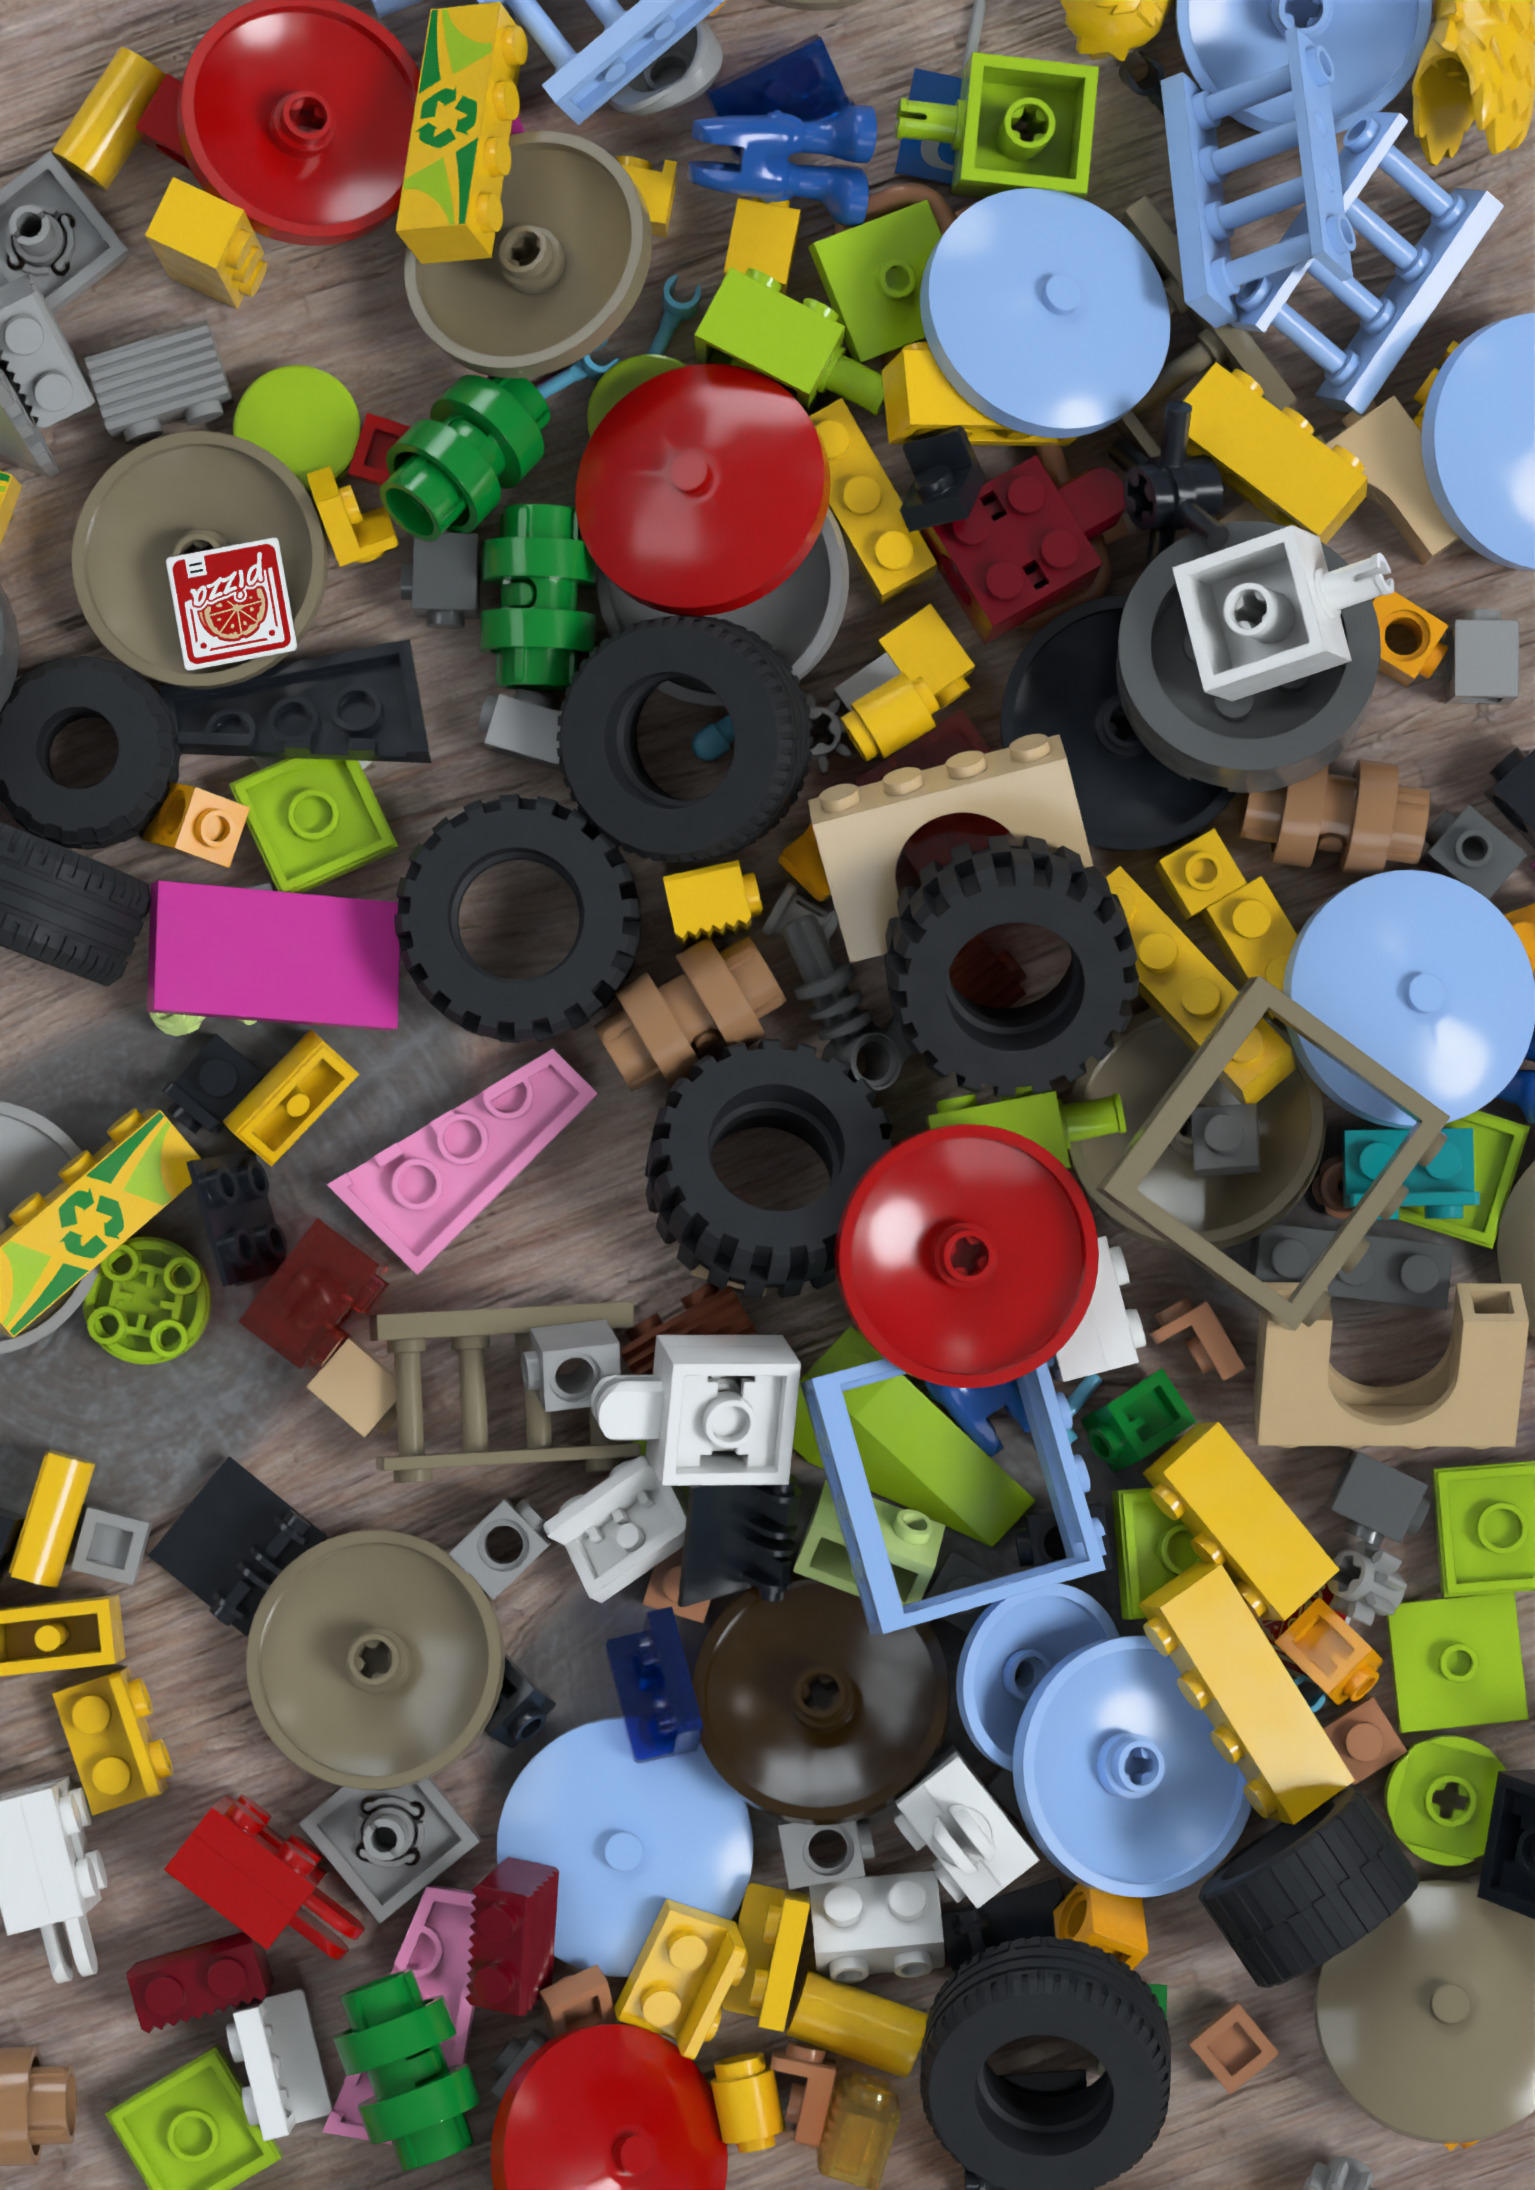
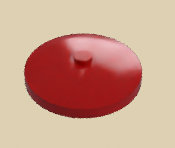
M254 0L231 11L216 22L196 46L185 69L177 99V125L187 163L205 192L243 209L253 230L261 235L290 244L306 246L332 245L357 239L384 225L399 211L420 71L407 50L393 34L376 20L352 6L337 0Z
M698 364L673 369L651 378L630 391L614 405L595 429L586 446L577 474L575 507L579 529L588 552L599 568L616 587L638 603L657 611L680 616H708L730 612L763 598L780 586L802 564L811 551L824 524L829 505L831 484L828 456L816 426L801 404L780 384L767 376L750 369L726 364Z
M974 1124L945 1125L928 1129L902 1140L884 1152L870 1165L852 1190L839 1222L835 1247L836 1276L840 1294L853 1324L866 1342L886 1361L901 1371L921 1380L954 1388H981L1007 1383L1032 1372L1050 1360L1063 1348L1082 1322L1095 1290L1099 1263L1098 1236L1091 1209L1080 1186L1064 1165L1045 1148L1018 1133L998 1127Z
M605 2024L574 2029L553 2038L537 2049L522 2064L508 2085L497 2111L491 2139L490 2158L494 2190H725L728 2149L727 2144L723 2143L713 2092L706 2078L691 2059L681 2056L679 2048L672 2042L647 2029L632 2025Z

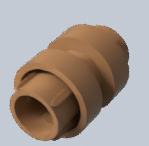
M1358 759L1351 777L1328 774V764L1319 772L1293 785L1271 791L1243 793L1238 837L1270 842L1269 858L1272 863L1310 868L1315 851L1321 850L1339 853L1340 873L1370 877L1383 872L1386 860L1417 865L1421 857L1428 824L1429 789L1398 785L1399 769L1396 764Z
M749 936L718 952L710 938L706 937L675 956L684 974L662 985L659 989H657L646 972L617 991H614L623 1009L605 1018L593 1027L631 1092L640 1089L662 1075L670 1089L678 1078L689 1079L692 1065L699 1061L696 1054L716 1044L721 1039H723L726 1046L743 1042L747 1048L766 1037L758 1019L782 1006L787 1000Z
M37 2046L0 2047V2166L37 2165L41 2157L43 2145L72 2144L74 2142L77 2124L75 2071L72 2065L42 2066L41 2055Z

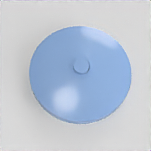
M1175 0V24L1179 46L1192 77L1202 91L1208 90L1212 94L1288 65L1285 31L1297 27L1316 46L1322 45L1332 60L1335 79L1329 83L1335 134L1348 130L1356 120L1366 115L1368 111H1381L1406 85L1417 67L1427 42L1431 23L1432 0ZM1292 91L1229 116L1260 132L1278 127L1295 120Z
M1039 188L1014 189L986 197L965 210L949 226L932 250L923 273L920 291L921 320L927 343L938 367L954 389L970 405L983 415L1012 430L1045 438H1070L1091 434L1104 429L1126 415L1148 393L1163 368L1170 341V313L1160 275L1144 247L1122 223L1098 206L1079 197L1064 192Z
M1529 313L1490 323L1467 337L1454 349L1436 375L1429 391L1422 421L1421 444L1424 470L1430 491L1437 507L1453 531L1469 547L1490 561L1516 570L1535 572V313Z
M1395 870L1364 878L1340 890L1318 907L1306 921L1294 942L1286 965L1283 982V993L1449 1115L1450 1118L1447 1123L1463 1118L1492 1101L1515 1076L1529 1049L1535 1025V981L1526 950L1510 922L1496 906L1473 888L1450 877L1428 871ZM1287 1026L1293 1049L1300 1063L1315 1084L1332 1101L1348 1112L1375 1124L1393 1128H1413L1417 1121Z
M1122 1636L1099 1640L1079 1648L1057 1663L1044 1676L1028 1700L1020 1718L1013 1750V1781L1017 1803L1022 1819L1038 1848L1055 1867L1075 1882L1102 1893L1125 1897L1161 1896L1188 1887L1203 1878L1233 1848L1245 1827L1252 1808L1243 1790V1787L1248 1782L1236 1763L1233 1765L1228 1763L1218 1752L1210 1737V1733L1215 1730L1203 1709L1200 1711L1196 1710L1186 1700L1177 1684V1678L1181 1676L1178 1668L1169 1655L1165 1657L1155 1649L1147 1636Z
M641 1717L604 1718L579 1725L557 1736L537 1752L522 1769L507 1796L501 1813L497 1833V1862L499 1865L504 1859L511 1857L556 1867L559 1870L554 1956L582 1970L597 1964L603 1975L629 1977L666 1898L732 1920L745 1895L751 1875L753 1862L752 1822L746 1801L732 1791L721 1779L712 1766L699 1739L673 1725Z

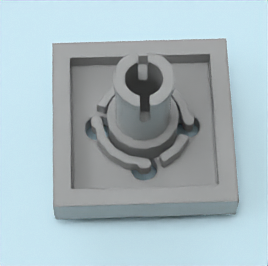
M51 151L0 189V287L24 275L32 274L53 315L131 256L127 247ZM67 216H71L75 219V226L73 229L70 226L71 221ZM60 220L62 221L67 232H64L59 224ZM16 255H20L25 260L24 267L17 271L11 270L9 268V260L13 266H18L19 260ZM69 262L70 269L67 274L58 276L53 273L54 264L57 271H63L65 264Z
M433 1778L414 1785L391 1790H360L342 1787L299 1823L379 1923L388 1918L481 1841L480 1836ZM366 1797L376 1798L375 1801H368L365 1804L364 1809L366 1811H370L376 1808L377 1806H380L379 1809L375 1810L372 1814H367L362 1809V1801ZM412 1801H418L424 1806L425 1813L419 1819H414L407 1813V1810L414 1816L420 1813L419 1807L413 1806L410 1803ZM362 1842L364 1843L365 1848H362L359 1851V1854L361 1857L367 1858L368 1860L360 1858L357 1853V1847ZM411 1846L415 1847L420 1853V1859L415 1864H408L415 1859L416 1855L414 1853H409L402 1857Z

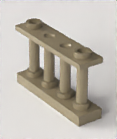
M1146 195L1127 208L1121 223L1135 236L1153 261L1163 281L1170 316L1173 313L1181 316L1186 312L1201 333L1195 336L1197 343L1163 367L1148 393L1126 415L1113 423L1122 438L1128 440L1148 459L1160 456L1161 448L1158 447L1137 418L1209 365H1214L1215 362L1220 365L1224 363L1231 373L1234 369H1239L1251 376L1263 389L1264 394L1262 397L1280 411L1284 407L1292 409L1298 399L1246 330L1234 328L1229 323L1214 328L1185 303L1178 238Z
M633 1302L369 1315L370 1341L387 1340V1353H394L399 1447L398 1456L376 1457V1469L393 1471L394 1483L433 1481L432 1468L585 1460V1471H611L623 1462V1457L641 1456L640 1443H616V1440L605 1437L592 1413L591 1407H588L590 1444L553 1447L551 1412H545L535 1391H526L525 1387L527 1448L489 1450L484 1348H490V1335L515 1334V1346H522V1352L531 1351L530 1328L606 1319L617 1338V1328L634 1327ZM451 1337L452 1350L458 1349L463 1452L425 1454L420 1351H426V1338Z

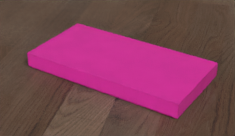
M159 880L151 883L147 1012L379 1031L398 1029L400 943L398 936L395 934L394 915L398 912V902Z

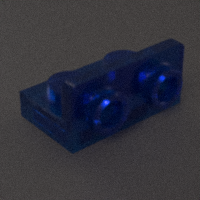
M667 1607L648 1611L642 1632L612 1638L606 1643V1653L632 1756L636 1763H645L697 1751L704 1729L673 1608Z

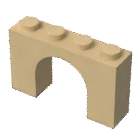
M1392 396L1380 406L1373 399L1363 415H1358L1351 411L1341 420L1347 429L1328 443L1322 435L1316 437L1331 450L1335 445H1338L1359 459L1365 468L1363 474L1368 477L1366 497L1375 502L1386 513L1423 565H1426L1461 540L1444 519L1430 491L1422 458V433L1395 396ZM1242 497L1241 499L1244 503L1225 517L1221 512L1215 517L1222 524L1235 521H1259L1276 524Z
M1043 734L1026 735L1014 740L1009 745V748L986 754L981 751L961 752L950 757L944 765L921 771L916 767L900 768L885 775L882 781L860 787L854 784L835 785L824 790L818 798L808 800L812 827L850 963L887 953L885 935L888 922L893 917H899L897 901L900 893L896 881L898 857L909 837L922 825L937 817L952 813L980 814L1002 824L1015 837L1019 846H1023L1025 836L1042 838L1046 840L1049 853L1055 855L1059 847L1065 846L1080 854L1084 869L1093 866L1060 735L1051 737Z
M1300 1282L1263 1283L1288 1300ZM1456 1283L1450 1343L1443 1358L1424 1376L1412 1382L1392 1387H1372L1356 1383L1341 1375L1330 1364L1333 1323L1330 1302L1320 1317L1310 1327L1301 1322L1296 1331L1284 1329L1264 1313L1259 1312L1253 1393V1415L1258 1446H1278L1281 1448L1341 1446L1350 1449L1363 1446H1404L1411 1449H1422L1425 1447H1470L1473 1449L1515 1447L1529 1328V1318L1521 1284Z

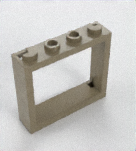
M1256 976L1249 978L1095 1190L1284 1329L1296 1331L1301 1322L1310 1327L1323 1313L1332 1298V1295L1326 1292L1325 1289L1338 1271L1341 1269L1346 1274L1350 1273L1363 1258L1371 1244L1364 1236L1378 1216L1386 1221L1400 1207L1409 1192V1189L1402 1183L1415 1165L1418 1163L1422 1167H1426L1439 1153L1447 1140V1135L1442 1133L1441 1129L1447 1123L1450 1116L1264 978ZM1266 1010L1417 1121L1288 1300L1137 1190L1140 1183Z

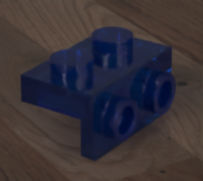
M818 34L810 36L711 85L705 91L715 117L766 115L769 112L780 110L782 113L791 114L802 121H820L832 119L848 106L855 105L854 101L846 95L825 44ZM728 146L733 158L740 163L741 147Z

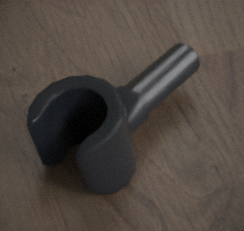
M1138 51L1148 64L1147 75L1142 80L1135 82L1133 76L1124 67L1120 66L1119 77L1135 93L1147 96L1164 116L1160 81L1165 79V71L1163 66L1148 53Z

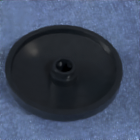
M1129 595L1107 596L1085 602L1060 614L1044 626L1032 638L1017 659L1007 681L1000 711L1002 749L1009 748V745L1014 740L1026 735L1043 734L1047 737L1060 735L1088 846L1113 852L1150 851L1177 843L1209 824L1236 794V792H1228L1226 787L1208 784L1192 777L1191 780H1188L1178 775L1153 756L1132 729L1122 707L1116 676L1120 622Z

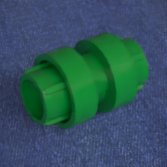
M478 375L461 376L432 405L430 411L431 420L423 419L415 422L388 450L386 462L390 477L380 487V498L388 514L402 529L412 536L428 542L437 540L445 530L452 533H470L499 504L501 489L515 487L542 459L544 455V441L541 431L550 422V410L542 394L526 378H500L493 376L484 378Z
M550 504L508 505L504 507L503 514L500 516V538L483 541L482 581L501 586V599L499 609L481 611L480 652L496 655V682L500 688L528 691H566L567 686L572 684V676L575 672H578V658L589 657V653L595 648L596 616L591 613L577 611V589L597 585V564L588 552L584 541H582L576 508Z
M413 1969L403 1970L382 1977L340 1995L339 1997L351 2028L335 2035L333 2040L346 2076L366 2072L374 2096L357 2106L370 2143L379 2144L391 2141L402 2171L434 2163L472 2146L475 2141L464 2112L478 2105L481 2099L468 2063L448 2067L440 2043L451 2038L457 2032L444 1996L439 1995L423 2000Z

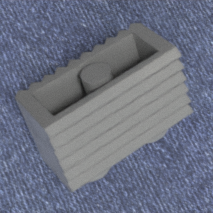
M24 275L0 287V359L4 361L6 370L10 372L12 382H15L18 393H21L24 404L27 405L30 415L34 418L35 425L45 429L90 407L96 402L90 384L33 275Z
M207 320L84 358L105 427L114 440L125 437L127 444H138L157 438L163 434L161 425L170 424L173 421L184 418L187 425H199L210 422L224 414L221 406L230 405L235 402L213 331Z

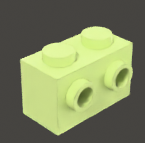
M825 1480L805 1528L793 1572L860 1597L828 1481ZM872 1498L901 1603L906 1605L922 1599L934 1572L946 1525L930 1520L919 1511L904 1510Z

